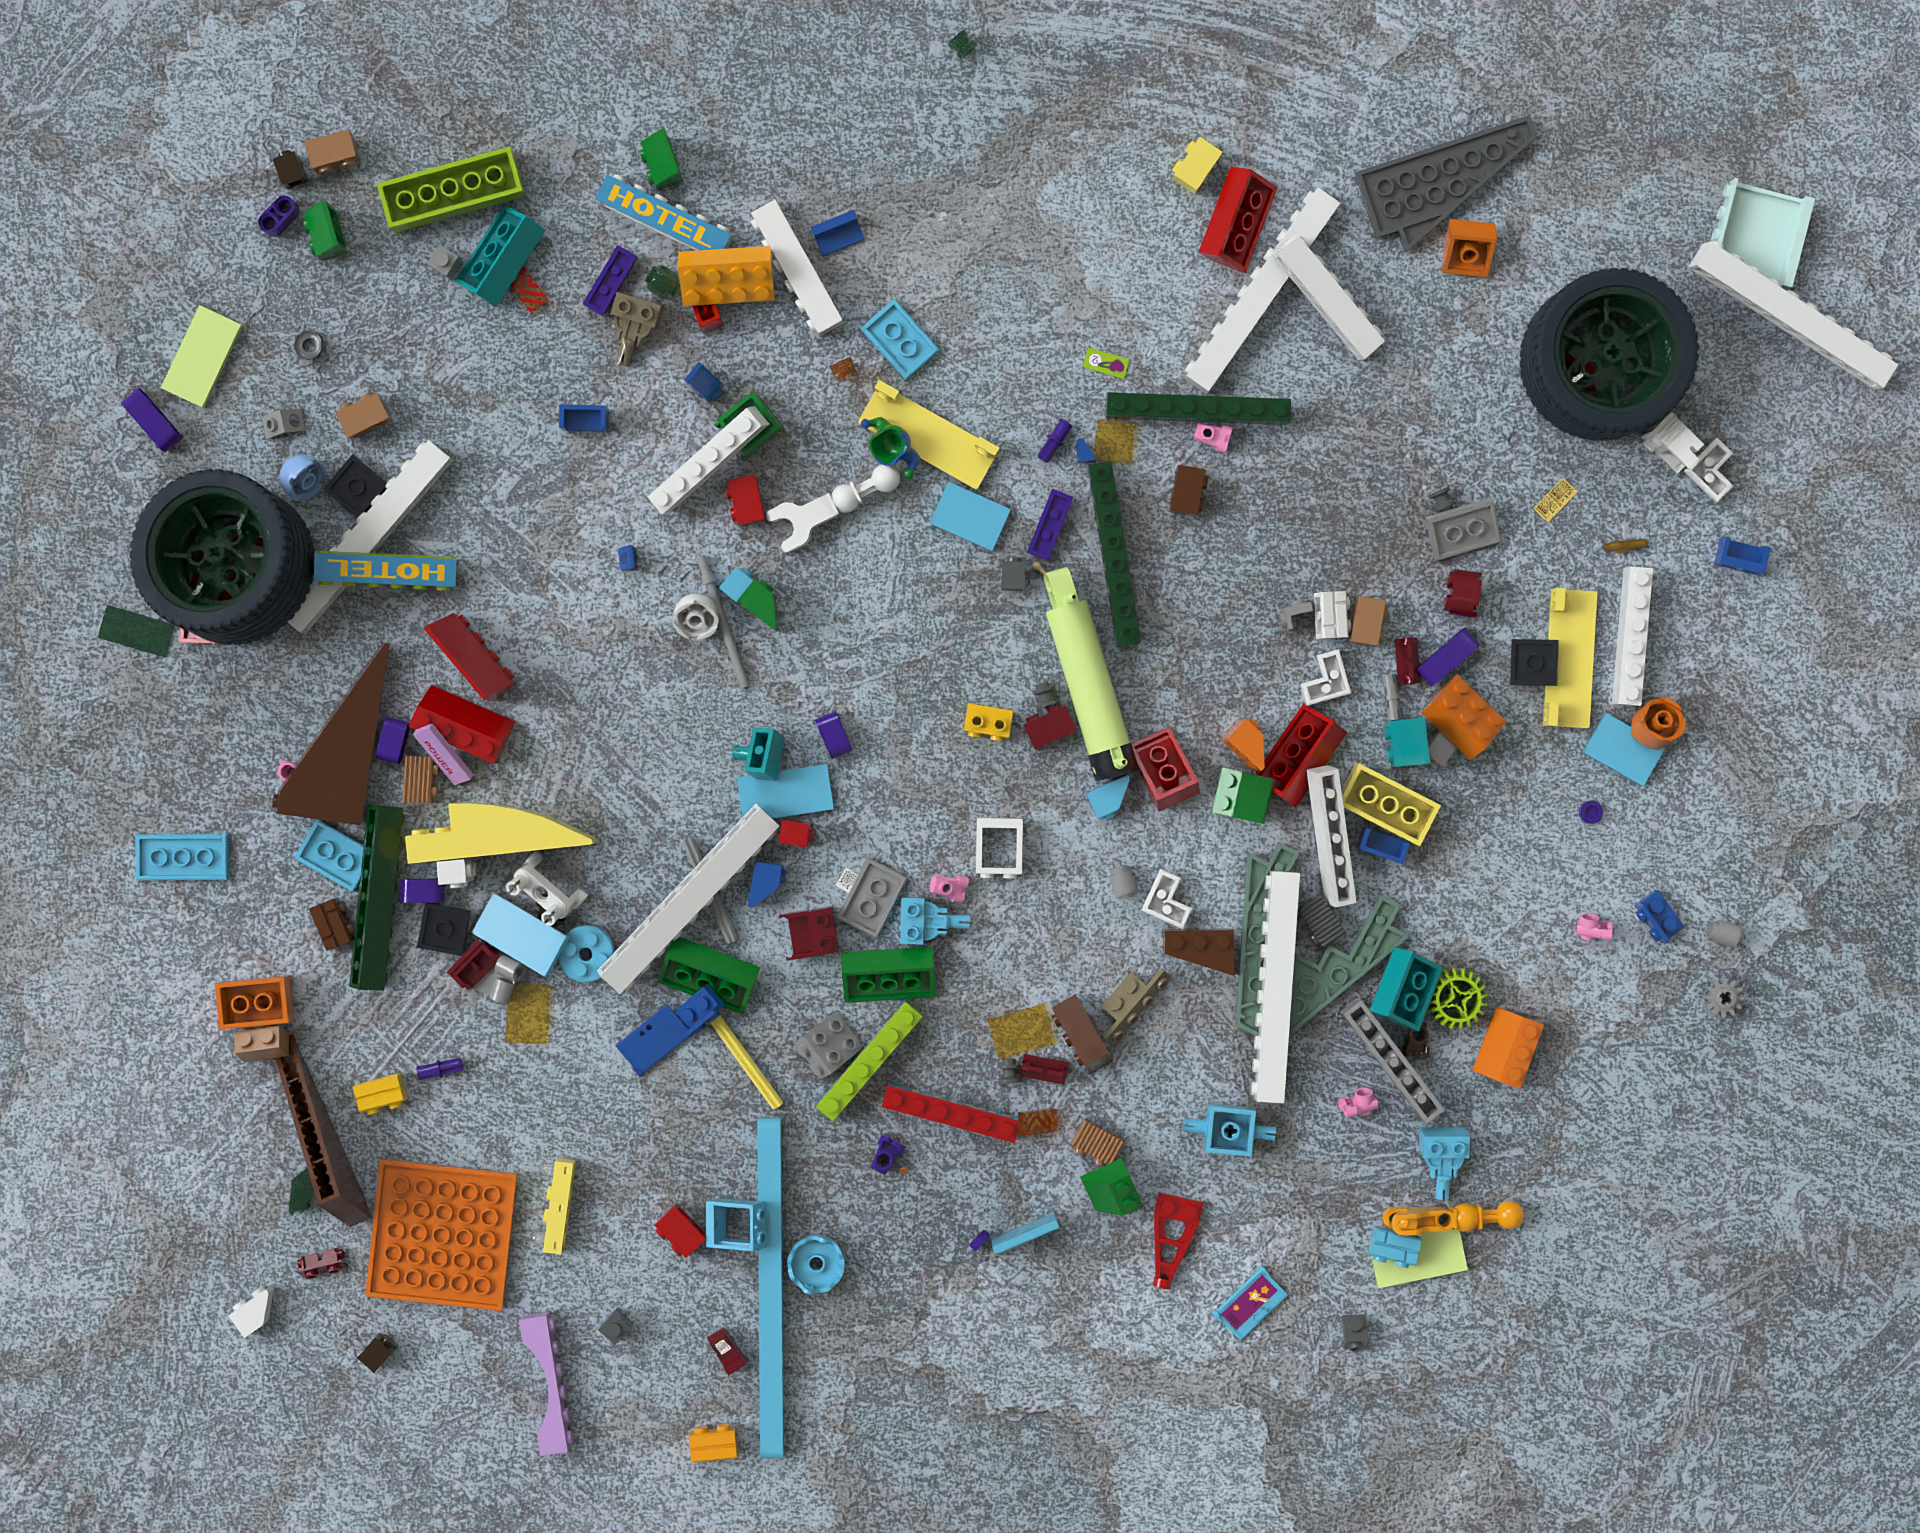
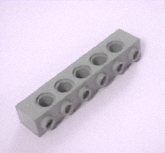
M1357 998L1340 1011L1424 1123L1428 1124L1445 1111L1362 1000Z

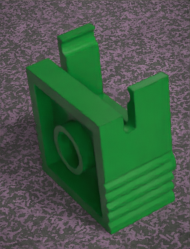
M751 391L749 395L747 394L743 400H740V403H737L736 406L734 405L717 419L718 422L714 424L716 428H719L720 425L722 428H725L742 411L753 406L767 420L769 425L741 449L745 455L741 458L742 461H746L768 443L771 438H774V435L785 429L758 393Z

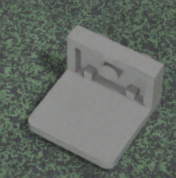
M836 1012L794 1042L798 1053L806 1058L811 1065V1070L820 1079L833 1073L862 1049L859 1040Z

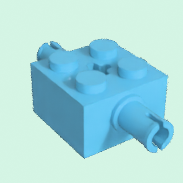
M1215 1103L1207 1104V1114L1204 1120L1186 1117L1183 1120V1132L1203 1134V1149L1205 1152L1249 1157L1252 1156L1254 1139L1275 1141L1276 1127L1256 1125V1110L1253 1107ZM1231 1125L1234 1131H1230V1134L1227 1135L1224 1129Z

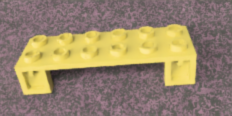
M880 380L877 382L875 392L858 420V423L861 425L863 419L871 420L883 417L891 425L902 427L909 434L911 447L918 453L920 459L974 489H978L1000 449V447L980 436L979 438L902 396L898 390ZM874 427L867 428L874 433L878 432Z
M1557 587L1551 589L1548 640H1559L1558 685L1545 686L1543 726L1590 727L1597 610L1596 591L1566 590V588Z

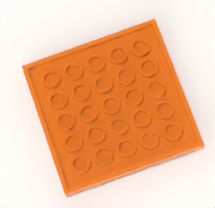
M380 1159L365 1296L502 1311L518 1173Z

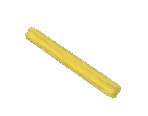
M719 1015L710 1024L773 1110L779 1108L783 1104L782 1099L721 1015Z

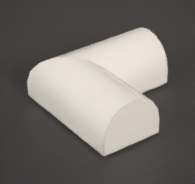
M1715 438L1699 454V460L1690 469L1686 468L1684 470L1715 503L1719 502L1733 487L1718 471L1733 453L1718 438Z
M1339 649L1317 655L1322 678L1300 684L1306 706L1351 694Z
M1160 869L1141 910L1184 929L1192 908L1172 899L1181 878Z

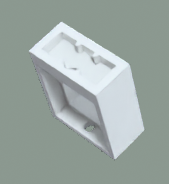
M977 818L976 873H980V878H994V874H1003V878H1017V874H1022L1023 819ZM983 828H1017L1016 868L982 867Z

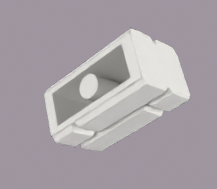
M1346 591L1314 593L1316 639L1349 637L1351 621L1348 619L1347 610L1350 608V599L1346 596Z

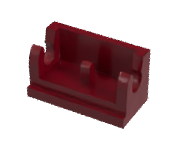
M478 939L446 973L462 988L465 987L470 991L491 970L500 956L486 941Z

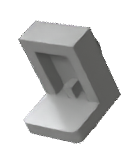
M1304 599L1292 601L1290 607L1281 609L1282 613L1279 614L1281 626L1285 627L1286 631L1293 630L1291 616L1313 611L1311 602L1305 603Z

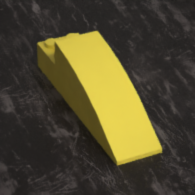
M449 803L451 826L434 828L435 833H430V829L411 831L412 835L405 836L408 864L598 843V838L551 816L527 809L489 803Z

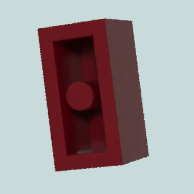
M1057 704L1046 709L1048 714L1040 717L1037 713L1026 718L1027 723L1023 726L1034 750L1077 731L1066 706L1060 707Z

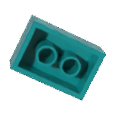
M1394 947L1370 1012L1401 1027L1419 1031L1443 967L1415 952Z

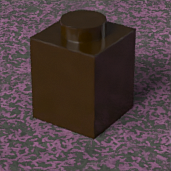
M282 151L278 154V157L272 158L281 185L286 189L308 182L300 156L295 151Z
M379 1333L357 1359L375 1373L397 1347L394 1346V1341L389 1336Z

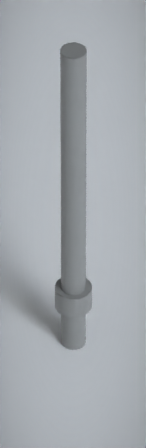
M706 556L699 557L697 561L702 573L701 580L703 585L707 587L710 599L714 601L718 608V623L740 688L748 687L749 683L715 585L716 578L714 572L711 573Z

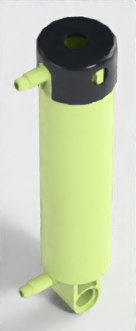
M1067 567L1044 573V582L1053 610L1046 612V616L1087 748L1095 781H1102L1138 769V763L1128 738L1087 600H1078L1072 576Z

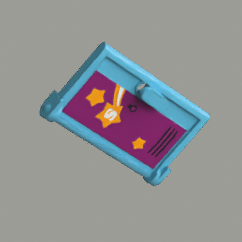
M1262 1266L1217 1310L1212 1312L1214 1317L1220 1322L1222 1321L1240 1341L1288 1296L1269 1276L1270 1274L1266 1271V1268Z

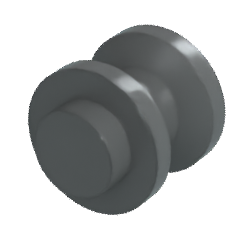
M1449 486L1428 495L1429 499H1435L1436 501L1435 512L1440 511L1441 513L1454 509L1453 504L1456 501L1449 499L1447 494L1450 490Z
M1049 682L1035 685L1036 690L1032 691V693L1039 697L1040 702L1036 705L1037 709L1059 703V700L1054 699L1051 693L1055 689L1054 685L1049 686Z
M1015 1058L1002 1059V1063H998V1068L1003 1070V1076L998 1079V1082H1021V1078L1016 1076V1069L1021 1067V1063L1016 1062Z

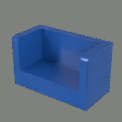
M560 404L559 428L563 431L609 432V408L605 405Z
M1730 537L1720 538L1714 565L1754 575L1765 574L1771 547H1758L1732 541Z
M1362 827L1355 848L1403 864L1410 842Z

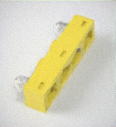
M558 1158L555 1164L543 1163L539 1168L541 1175L553 1177L552 1186H548L546 1200H550L549 1209H545L543 1222L547 1223L546 1232L534 1231L530 1235V1240L533 1244L544 1245L543 1252L561 1255L565 1249L576 1160Z

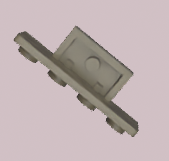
M1161 968L1146 985L1130 972L1101 1006L1117 1020L1103 1036V1039L1112 1046L1120 1042L1125 1035V1031L1138 1021L1139 1015L1153 1003L1154 997L1158 992L1167 987L1171 975Z

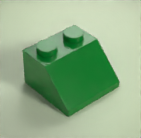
M664 128L641 141L643 149L639 150L643 164L648 163L650 171L646 173L650 185L655 184L657 190L684 182Z
M323 200L304 212L306 219L303 220L306 232L311 235L312 241L309 242V246L313 255H316L320 260H325L348 253L336 209L331 204Z
M754 579L737 601L774 631H777L779 624L776 598L771 593L773 588L762 579L760 582Z
M1222 768L1212 812L1265 824L1275 779Z
M1122 1158L1080 1176L1095 1211L1124 1216L1144 1207Z

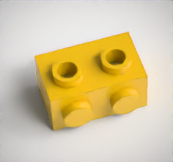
M968 703L963 731H968L967 736L981 738V734L991 735L990 740L1003 742L1004 737L1009 738L1013 710Z

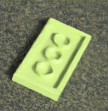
M199 305L161 388L205 408L243 325Z
M1451 1229L1417 1235L1422 1239L1417 1263L1415 1266L1409 1264L1408 1268L1397 1266L1395 1261L1389 1259L1386 1260V1263L1375 1261L1371 1255L1377 1287L1383 1288L1468 1270L1460 1231Z

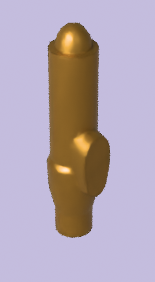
M1645 539L1619 540L1604 543L1603 548L1604 551L1611 550L1615 551V553L1629 552V549L1644 548L1649 544V541Z

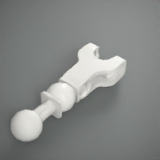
M880 464L874 469L870 479L856 486L853 482H850V485H838L831 494L828 493L803 506H797L788 502L782 503L769 510L765 517L770 522L788 519L793 523L794 531L792 536L781 544L783 553H790L808 544L814 528L841 515L840 513H849L856 509L859 503H863L862 497L876 490L887 493L896 489L900 483V473L893 465L885 466Z

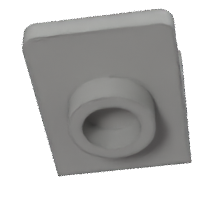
M301 409L278 410L262 417L267 439L284 433L303 432L306 430ZM290 414L296 416L298 420L297 427H293L289 423Z

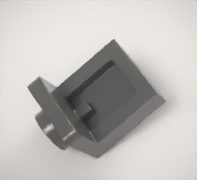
M1365 1314L1342 1315L1343 1349H1349L1352 1352L1363 1350L1368 1343Z

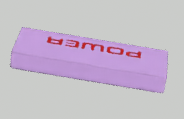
M433 723L415 730L413 733L414 737L453 785L471 780L474 774Z

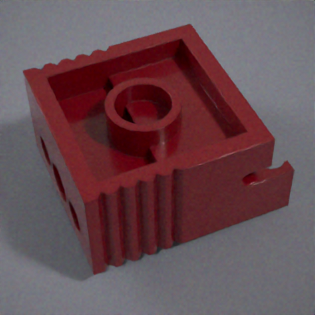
M833 906L779 915L780 919L782 917L788 919L793 948L792 957L787 956L786 961L814 957L816 955L820 956L821 954L825 955V953H839Z

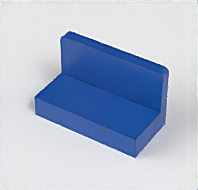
M854 210L811 227L822 256L864 240Z

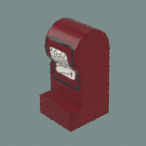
M724 1327L707 1337L728 1376L746 1365L747 1358Z

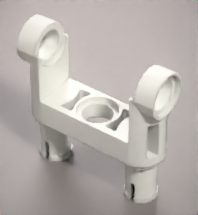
M536 850L525 861L523 866L515 872L514 879L507 883L506 890L509 892L511 889H514L510 893L511 895H517L521 890L525 891L547 910L542 914L541 919L543 923L549 919L545 925L552 926L558 919L566 917L573 909L576 910L588 897V894L582 889H577L569 898L535 870L536 866L544 859L543 855ZM539 887L547 890V897L539 893Z

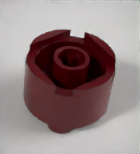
M1454 569V572H1449L1446 588L1451 589L1450 595H1446L1444 602V611H1448V615L1477 617V612L1473 610H1476V606H1479L1482 580H1477V578L1480 579L1482 577V572Z

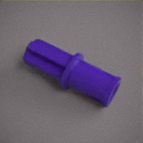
M1060 419L1051 435H1047L1048 439L1037 457L1043 462L1048 463L1058 447H1062V441L1073 426L1064 419Z
M461 1058L442 1062L436 1060V1063L417 1066L416 1071L419 1080L436 1076L442 1078L443 1075L463 1071L464 1065Z

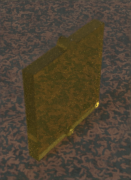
M1097 419L1095 458L1102 461H1111L1112 464L1114 462L1131 463L1135 423L1121 422L1118 419H1114V421Z

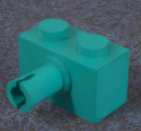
M753 727L750 746L735 745L733 750H737V752L732 751V757L734 760H746L744 771L753 778L776 781L785 737L775 729Z

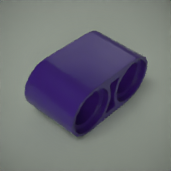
M288 196L278 197L259 217V228L270 237L281 235L298 217L300 212L298 204ZM291 203V210L283 213V206ZM270 220H275L274 228L267 230V223Z
M836 711L815 719L831 759L853 751Z
M386 717L376 751V759L400 764L410 727H408L410 722Z
M401 879V902H444V884L438 885V879Z

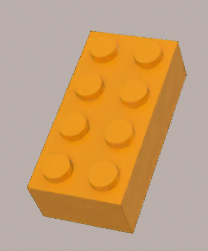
M771 246L678 252V273L683 306L775 300Z

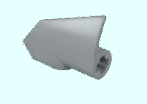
M500 950L498 952L500 957L496 964L472 989L488 994L489 998L508 1004L515 984L524 976L527 966Z

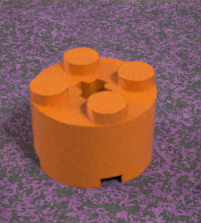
M1666 697L1649 701L1637 710L1632 718V737L1650 749L1660 750L1680 737L1685 730L1686 718H1683L1680 705Z

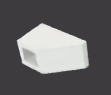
M272 1285L266 1289L261 1286L251 1293L253 1296L251 1300L246 1302L243 1299L232 1307L234 1312L229 1317L244 1338L269 1320L274 1292Z

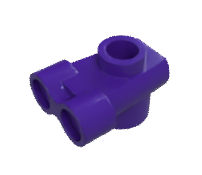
M881 1135L877 1142L879 1148L870 1168L886 1175L898 1155L902 1156L906 1147ZM881 1157H885L888 1161L885 1166L879 1164Z

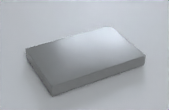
M1492 498L1425 517L1435 561L1502 542Z
M867 857L837 919L878 938L908 877Z

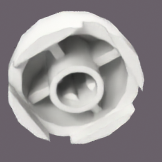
M691 593L677 602L673 612V626L680 635L685 638L691 636L697 637V640H702L710 637L717 629L719 622L718 608L712 599L700 593Z

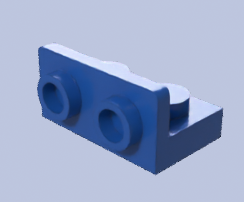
M1655 890L1634 905L1638 910L1636 912L1637 917L1643 924H1648L1651 929L1649 934L1656 942L1660 941V943L1666 944L1669 942V938L1685 928L1659 890Z
M706 984L675 1010L689 1027L684 1034L688 1036L694 1032L697 1035L706 1027L705 1021L708 1020L711 1023L721 1015L718 1010L725 1004L712 988Z

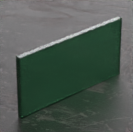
M107 605L97 638L166 658L175 625Z

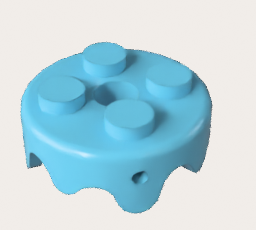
M582 925L573 928L566 933L569 939L558 958L559 965L563 972L575 981L582 983L597 981L601 979L597 970L615 952L614 941L601 927L596 925ZM582 948H589L592 951V958L586 961L580 957Z
M815 1234L803 1237L792 1247L787 1261L789 1277L804 1293L815 1294L830 1291L840 1281L844 1273L845 1258L842 1249L838 1243L825 1235ZM814 1257H819L823 1261V1266L819 1269H814L810 1265V1260Z

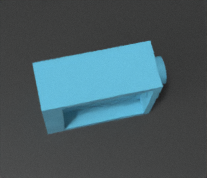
M726 1198L706 1201V1247L756 1251L765 1248L767 1240L765 1232V1219L767 1216L765 1202ZM726 1207L750 1209V1240L726 1238Z

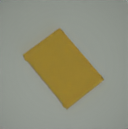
M515 984L507 1007L506 1042L547 1044L550 985Z
M1044 1003L987 1020L998 1059H1004L1011 1055L1055 1043Z

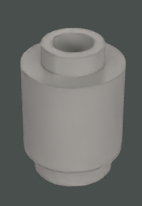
M1127 865L1110 869L1111 875L1109 878L1115 897L1120 896L1121 900L1133 897V892L1137 891L1131 869L1129 870Z
M1721 920L1717 922L1711 921L1707 931V938L1712 939V942L1735 948L1737 944L1740 945L1744 937L1741 926Z

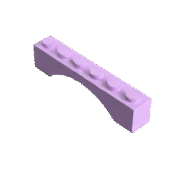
M550 1311L523 1315L519 1320L522 1343L532 1351L540 1362L548 1384L549 1399L547 1412L543 1424L537 1432L540 1456L568 1452L571 1444H573L572 1430L568 1431L567 1422L570 1421L569 1409L565 1408L563 1400L566 1399L565 1385H561L560 1377L563 1376L561 1362H557L556 1354H559V1344L557 1340H554L553 1331L556 1330L554 1317H550Z

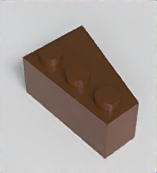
M1162 929L1164 954L1234 976L1233 929Z
M1076 994L1052 1007L1055 1014L1051 1017L1056 1026H1062L1066 1032L1062 1036L1068 1047L1074 1046L1077 1053L1073 1056L1080 1067L1084 1065L1089 1074L1114 1061Z

